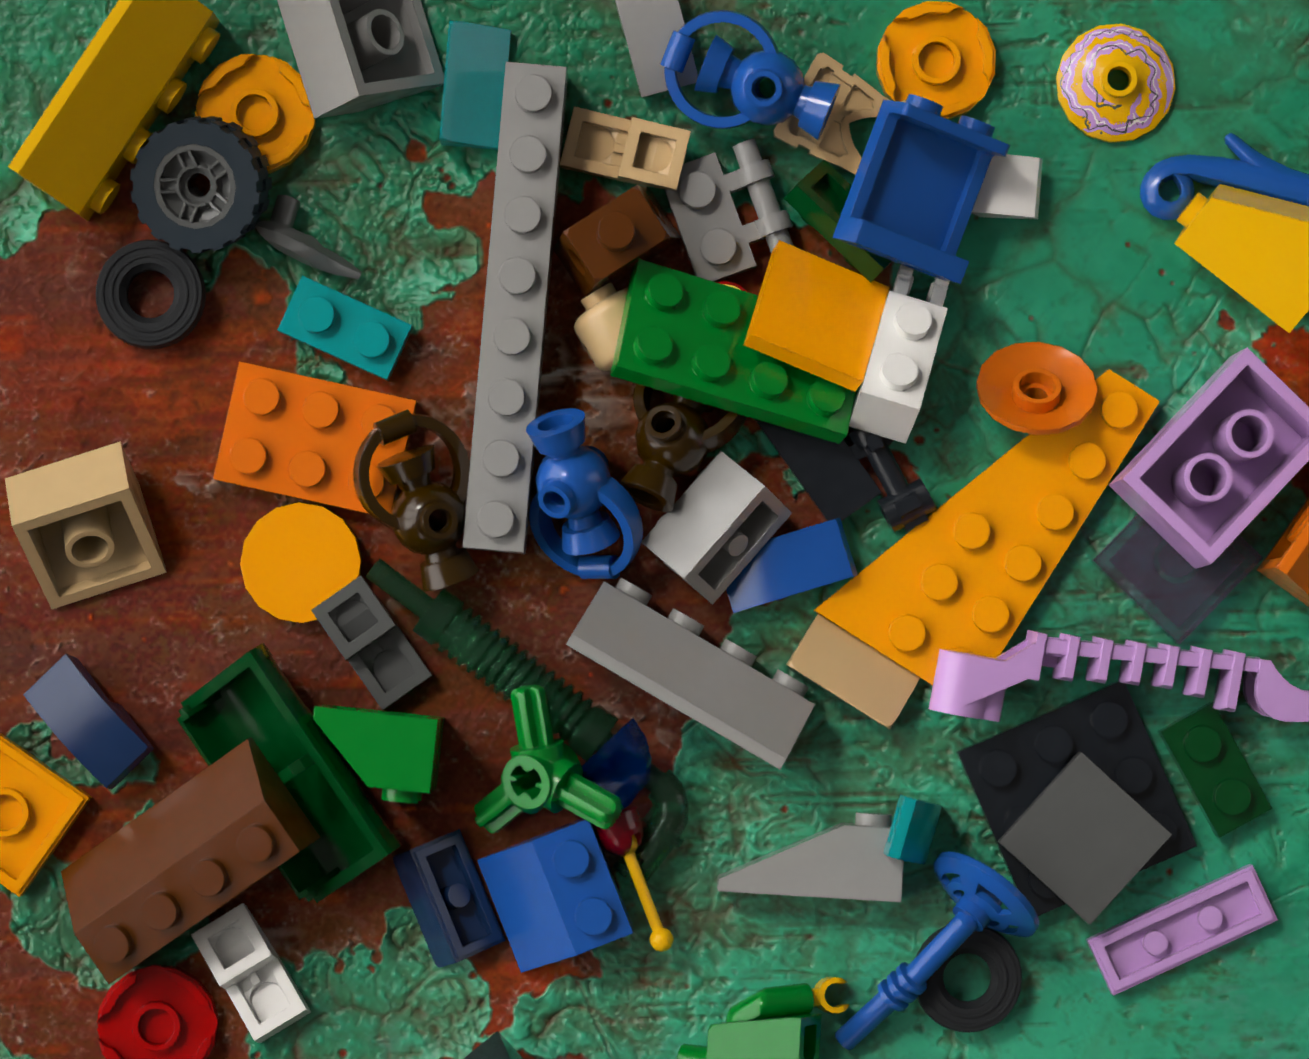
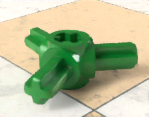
M526 685L512 690L511 701L519 744L510 748L511 759L505 765L501 774L502 784L475 805L476 817L474 820L479 828L484 827L489 833H498L523 812L536 814L543 808H546L553 813H558L565 808L601 829H610L621 815L623 809L621 800L615 794L582 777V766L575 752L564 743L563 739L553 737L546 690L540 685Z

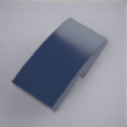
M68 654L62 656L23 694L67 749L108 789L112 790L154 750V747L124 707L109 701L77 657Z

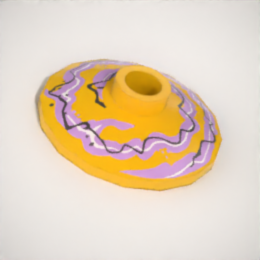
M1122 23L1099 25L1078 36L1062 55L1056 75L1058 102L1068 121L1086 136L1107 143L1133 141L1154 130L1168 113L1176 89L1174 67L1163 45L1145 30ZM1113 70L1124 71L1129 78L1128 87L1124 90L1113 89L1108 83L1109 72Z

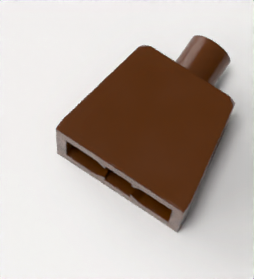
M637 185L566 229L553 250L585 298L608 283H613L632 271L638 259L648 261L682 238L651 189Z

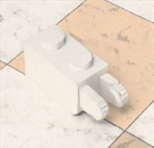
M900 265L893 289L889 291L885 301L865 376L858 388L849 427L906 444L921 408L948 308L943 307L949 281L935 278V281L930 285L926 301L908 296L914 280L912 275L914 269Z

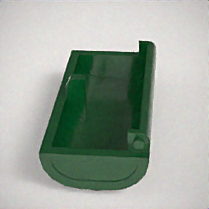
M265 643L248 651L181 703L183 708L178 711L181 716L176 720L208 767L248 738H253L321 837L278 867L299 900L305 897L309 902L314 898L316 903H318L392 853L402 844L395 834L390 831L358 784L359 781L355 775L348 769L322 729L314 721L312 712L305 706L273 659V655Z

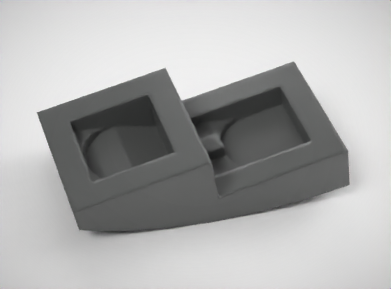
M359 576L311 610L382 710H386L434 676L362 576Z

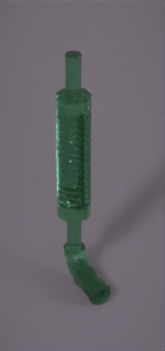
M380 558L371 568L366 578L420 618L412 631L431 645L439 643L438 651L442 653L448 650L447 657L450 660L457 657L456 664L458 666L466 664V672L471 673L476 670L475 678L480 680L485 677L484 685L489 687L494 684L493 692L498 694L503 691L502 699L505 701L511 699V692L516 688L526 685L542 686L546 690L553 735L559 733V739L568 740L567 745L586 762L597 751L650 791L648 798L652 802V807L642 819L646 823L643 827L644 835L641 845L635 851L637 860H644L640 867L647 883L675 846L680 848L685 841L682 834L688 823L689 800L683 783L670 769L663 772L610 732L619 720L600 704L592 707L593 699L589 697L583 700L584 692L580 690L574 693L575 686L572 683L565 686L566 679L564 677L555 680L556 671L551 670L546 673L547 665L545 663L537 666L538 658L536 656L528 659L529 651L524 649L519 652L520 644L515 642L509 645L510 637L508 635L500 638L501 630L499 628L491 631V622L488 621L482 624L483 616L479 614L473 617L474 610L471 607L463 610L464 602L444 588L434 599ZM621 857L619 861L614 863L613 867L623 877H626L629 870L624 857Z

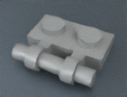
M755 139L743 141L732 147L740 169L723 175L717 155L712 153L683 164L677 191L664 189L688 258L697 277L718 282L756 268L757 265L749 245L766 239L771 253L779 240L794 246L788 231L793 228L787 210L781 211L770 182V179L775 177L769 159L762 160ZM748 189L758 220L742 226L731 194Z

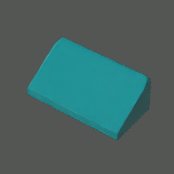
M449 21L439 135L441 145L498 150L506 62H509L511 30L464 21Z

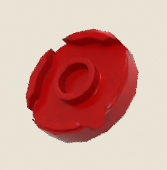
M153 964L132 970L110 987L98 1011V1040L102 1054L106 1059H208L217 1043L219 1017L213 996L199 978L179 967Z

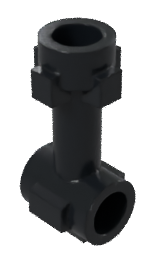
M859 429L849 433L848 436L853 443L850 449L856 460L864 457L868 458L887 496L877 500V504L892 532L895 533L902 528L908 531L927 521L926 515L936 511V506L920 478L908 484L888 446L894 440Z

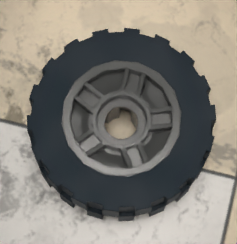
M196 116L168 124L166 128L154 132L148 138L149 142L147 145L139 149L135 157L138 160L135 168L131 169L130 180H133V191L130 192L132 203L137 205L139 211L137 215L142 224L146 223L152 230L151 234L159 241L163 239L170 244L169 247L179 251L189 249L191 253H204L208 250L215 251L246 237L245 234L256 228L255 225L261 221L259 218L262 212L267 211L270 202L267 199L269 189H272V177L268 176L267 166H269L267 157L261 154L257 147L259 143L255 138L246 135L242 131L243 127L234 122L226 123L222 121L223 118L215 116L206 118ZM199 173L204 174L210 180V190L205 196L197 186H191L190 180L196 178Z

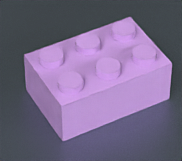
M1245 348L1230 356L1114 478L1109 486L1195 569L1210 565L1309 461V406L1252 351Z

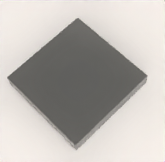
M1079 751L1003 834L998 842L1090 925L1172 834L1088 757Z

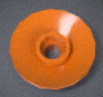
M1038 341L1014 343L995 351L981 365L976 383L980 404L993 420L1013 431L1032 435L1062 433L1080 425L1093 411L1098 392L1094 373L1081 357L1061 346Z

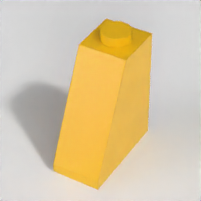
M1219 184L1208 198L1198 192L1176 219L1184 228L1174 244L1281 328L1290 333L1309 311V206Z

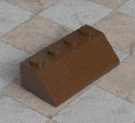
M252 737L242 742L61 871L74 934L108 984L139 965L321 838Z

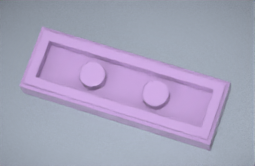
M1248 864L1088 937L1086 941L1110 994L1114 996L1269 925L1278 919L1253 865Z

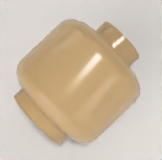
M612 282L581 300L586 311L577 318L574 324L577 337L594 365L601 371H611L628 291L627 287L617 292Z

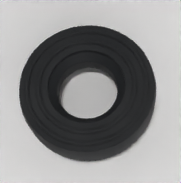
M141 240L120 248L104 264L97 280L96 304L100 317L116 337L135 347L160 349L176 344L193 331L204 311L206 289L198 266L184 251L169 247L170 244L164 241ZM147 271H156L166 275L174 288V300L171 307L163 315L155 318L139 316L132 310L128 302V289L131 282L139 274Z
M987 926L981 932L974 931L926 981L927 989L921 995H918L917 1000L932 1020L947 1029L970 1033L991 1028L1001 1022L1011 1012L1019 998L1022 986V969L1018 956L1011 944L997 931ZM943 928L937 930L926 939V941L920 947L917 955L937 936V934ZM969 953L977 955L987 963L990 969L991 979L988 989L982 996L971 1001H962L951 996L946 990L943 981L944 970L951 959L960 954Z

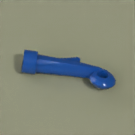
M1233 133L1227 134L1224 141L1240 160L1203 155L1170 157L1156 163L1144 175L1140 186V198L1144 208L1152 216L1162 220H1175L1179 217L1194 198L1193 181L1215 187L1223 184L1309 206V174L1286 167L1264 156ZM1170 180H1173L1177 185L1180 195L1178 200L1172 202L1163 200L1158 191L1160 185Z

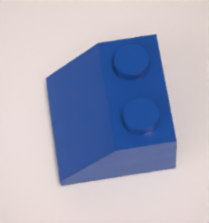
M583 818L477 859L521 973L582 954L633 933L634 927L603 848L597 840L592 824Z

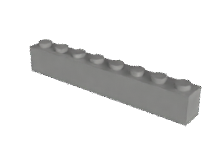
M506 62L463 537V548L470 550L526 554L535 445L528 436L526 427L538 417L568 85L567 67L518 62Z

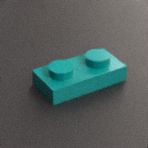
M302 275L277 331L389 382L413 326Z

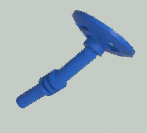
M946 851L940 853L934 861L933 867L942 887L956 903L952 909L955 917L910 963L902 962L896 968V971H892L887 976V979H883L878 984V993L835 1032V1037L839 1044L847 1050H852L895 1010L898 1012L904 1011L909 1003L915 1001L918 995H921L927 989L926 981L974 931L981 932L987 926L1008 935L1017 937L1032 936L1038 929L1040 922L1035 909L1028 899L1011 882L984 863L958 852ZM946 874H958L959 877H953L950 881ZM1002 903H1003L1008 909H1002V908H1001ZM1009 925L1017 926L1018 928H1010Z

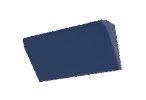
M460 829L393 857L394 865L437 967L441 968L455 964L505 941Z

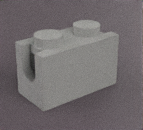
M720 451L676 501L673 511L667 512L657 521L655 527L642 540V544L713 605L792 512L766 486Z

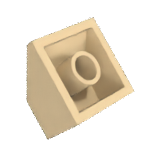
M121 441L5 478L12 528L51 609L166 573L165 563L139 482Z

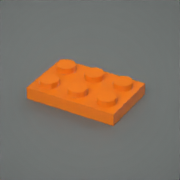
M239 361L213 479L369 514L360 503L353 482V466L357 451L365 437L374 429L373 423L405 410L415 414L417 401ZM410 435L383 446L379 443L371 458L369 480L373 494L379 504L390 514L399 486L397 484L390 485L377 465L387 458L407 451Z

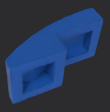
M839 517L770 538L726 589L733 613L857 576V570L841 518Z

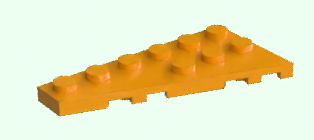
M1106 370L1095 379L1098 392L1094 408L1080 425L1057 434H1028L937 508L936 511L931 513L927 517V521L915 526L813 611L932 686L939 649L992 658L1001 655L1160 401L1112 370Z

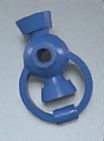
M716 10L703 13L688 21L679 31L673 30L660 65L664 66V77L668 92L679 110L694 122L715 129L735 128L749 122L769 126L783 123L791 116H795L799 119L798 127L816 140H819L841 84L815 81L813 86L805 85L802 71L793 59L778 51L777 45L770 33L753 18L730 10ZM714 23H732L745 28L757 38L764 49L753 52L743 60H740L733 55L735 48L718 35L715 36L709 47L694 91L718 93L720 88L730 89L733 104L740 112V114L733 116H715L696 108L686 98L678 81L677 72L683 73L696 40L690 36L699 29ZM764 78L771 79L776 87L774 95L770 98L765 97L760 91V83Z
M566 408L543 414L531 421L526 427V432L538 452L542 455H547L538 468L535 478L537 493L531 502L529 510L530 527L534 538L543 552L553 562L564 570L580 576L581 579H616L619 577L620 572L633 562L642 543L643 524L638 507L628 491L610 476L608 460L604 453L593 446H580L586 439L584 411L576 408ZM603 505L615 516L623 533L624 546L619 557L617 555H587L611 546L620 537V531L609 514L599 511ZM551 517L558 519L568 518L562 526V539L556 532Z

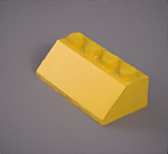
M118 0L8 167L27 182L87 221L94 211L100 215L103 214L111 205L120 189V184L115 181L128 161L133 164L137 163L138 159L135 157L139 149L146 146L149 142L148 138L153 133L148 130L161 110L169 114L182 98L187 84L182 79L193 62L197 61L202 64L215 48L220 38V33L215 31L220 21L214 12L198 0Z

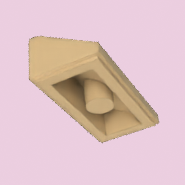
M817 614L786 663L793 670L889 730L920 679L912 672Z

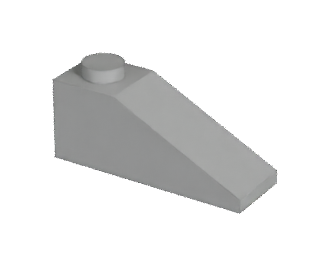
M856 812L855 823L841 822L718 875L717 890L721 892L901 902L904 861L889 857L883 853L892 823V814Z

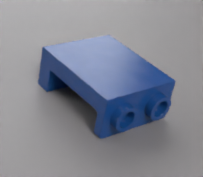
M908 94L906 102L883 100L832 238L931 277L961 284L969 261L957 257V250L991 159L995 155L1006 157L1010 145L992 138L995 127L985 122L963 115L960 116L958 123L941 117L940 114L943 106L929 99Z

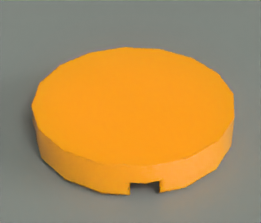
M925 1L904 9L887 26L877 48L876 74L884 95L889 100L898 102L906 100L908 94L929 99L943 106L940 116L948 120L967 114L985 97L995 75L996 49L988 28L970 12L963 10V7L952 2Z
M240 54L219 64L203 81L198 94L199 98L196 104L195 116H200L201 118L209 116L220 117L226 123L234 122L243 127L242 131L248 136H253L259 143L257 147L261 154L266 155L269 166H267L268 174L292 164L308 147L316 125V119L313 117L301 75L284 60L267 55Z
M298 502L276 507L255 523L244 541L240 566L245 588L260 608L281 620L306 623L317 620L311 611L313 608L360 576L362 560L358 539L344 519L323 506Z

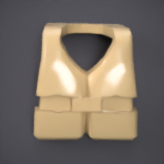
M824 52L819 53L815 56L803 77L805 85L813 86L815 81L841 84L835 104L820 139L816 140L798 127L799 119L795 116H791L783 123H778L773 130L774 137L794 148L798 146L809 150L808 155L822 161L825 160L829 164L856 175L862 157L854 146L849 123L863 118L877 117L883 100L889 99L855 73L852 76L842 70L844 65Z

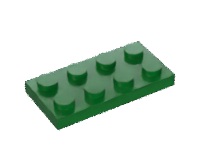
M638 259L631 271L610 376L837 444L844 440L848 435L855 395L854 391L744 346L759 295Z

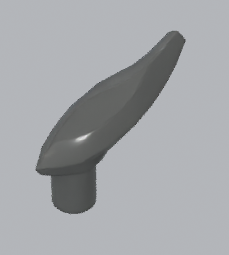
M278 195L270 221H260L255 225L258 232L273 247L306 265L331 274L359 279L362 274L358 268L346 259L323 247L314 236L293 229L300 201L291 196Z

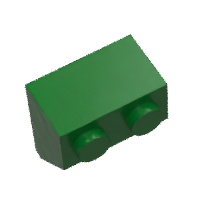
M327 704L314 706V721L368 787L382 789L381 800L418 804V801H422V793L430 794L437 789L444 717Z

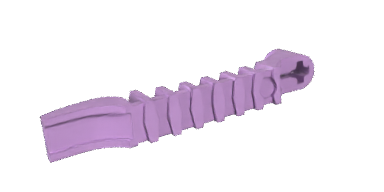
M1027 630L1026 640L996 658L939 649L928 708L933 711L1000 722L1006 688L1027 679L1039 681L1042 666L1053 668L1052 678L1072 682L1077 656L1089 657L1085 680L1103 684L1107 681L1110 659L1121 660L1118 682L1137 686L1140 684L1143 663H1154L1151 686L1166 689L1173 688L1176 666H1187L1182 693L1199 698H1204L1210 668L1219 669L1213 708L1229 712H1235L1242 673L1245 671L1243 694L1251 709L1260 715L1284 722H1309V690H1301L1291 685L1281 676L1271 660L1246 656V653L1223 649L1222 653L1196 646H1190V650L1180 649L1178 646L1159 642L1157 647L1147 646L1146 643L1125 639L1124 644L1114 643L1113 640L1092 636V641L1080 640L1081 637L1060 633L1059 638L1047 637L1048 634Z

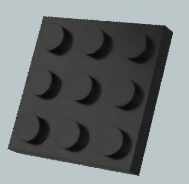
M1116 681L956 752L1014 886L1028 899L1038 916L1065 905V903L1007 851L998 840L1079 751L1088 757L1172 834L1139 872L1197 847L1125 683Z

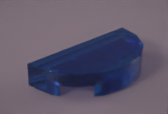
M634 718L624 725L582 766V777L618 796L623 809L638 798L649 781L652 761L647 738Z

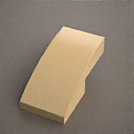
M574 106L560 167L617 181L677 191L691 131L634 117L629 120Z

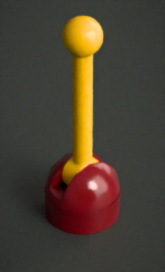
M631 806L622 809L621 815L610 829H601L592 824L598 842L605 851L612 855L624 857L652 930L650 944L656 951L665 952L672 947L674 937L672 932L662 925L635 851L642 843L644 829L637 806Z

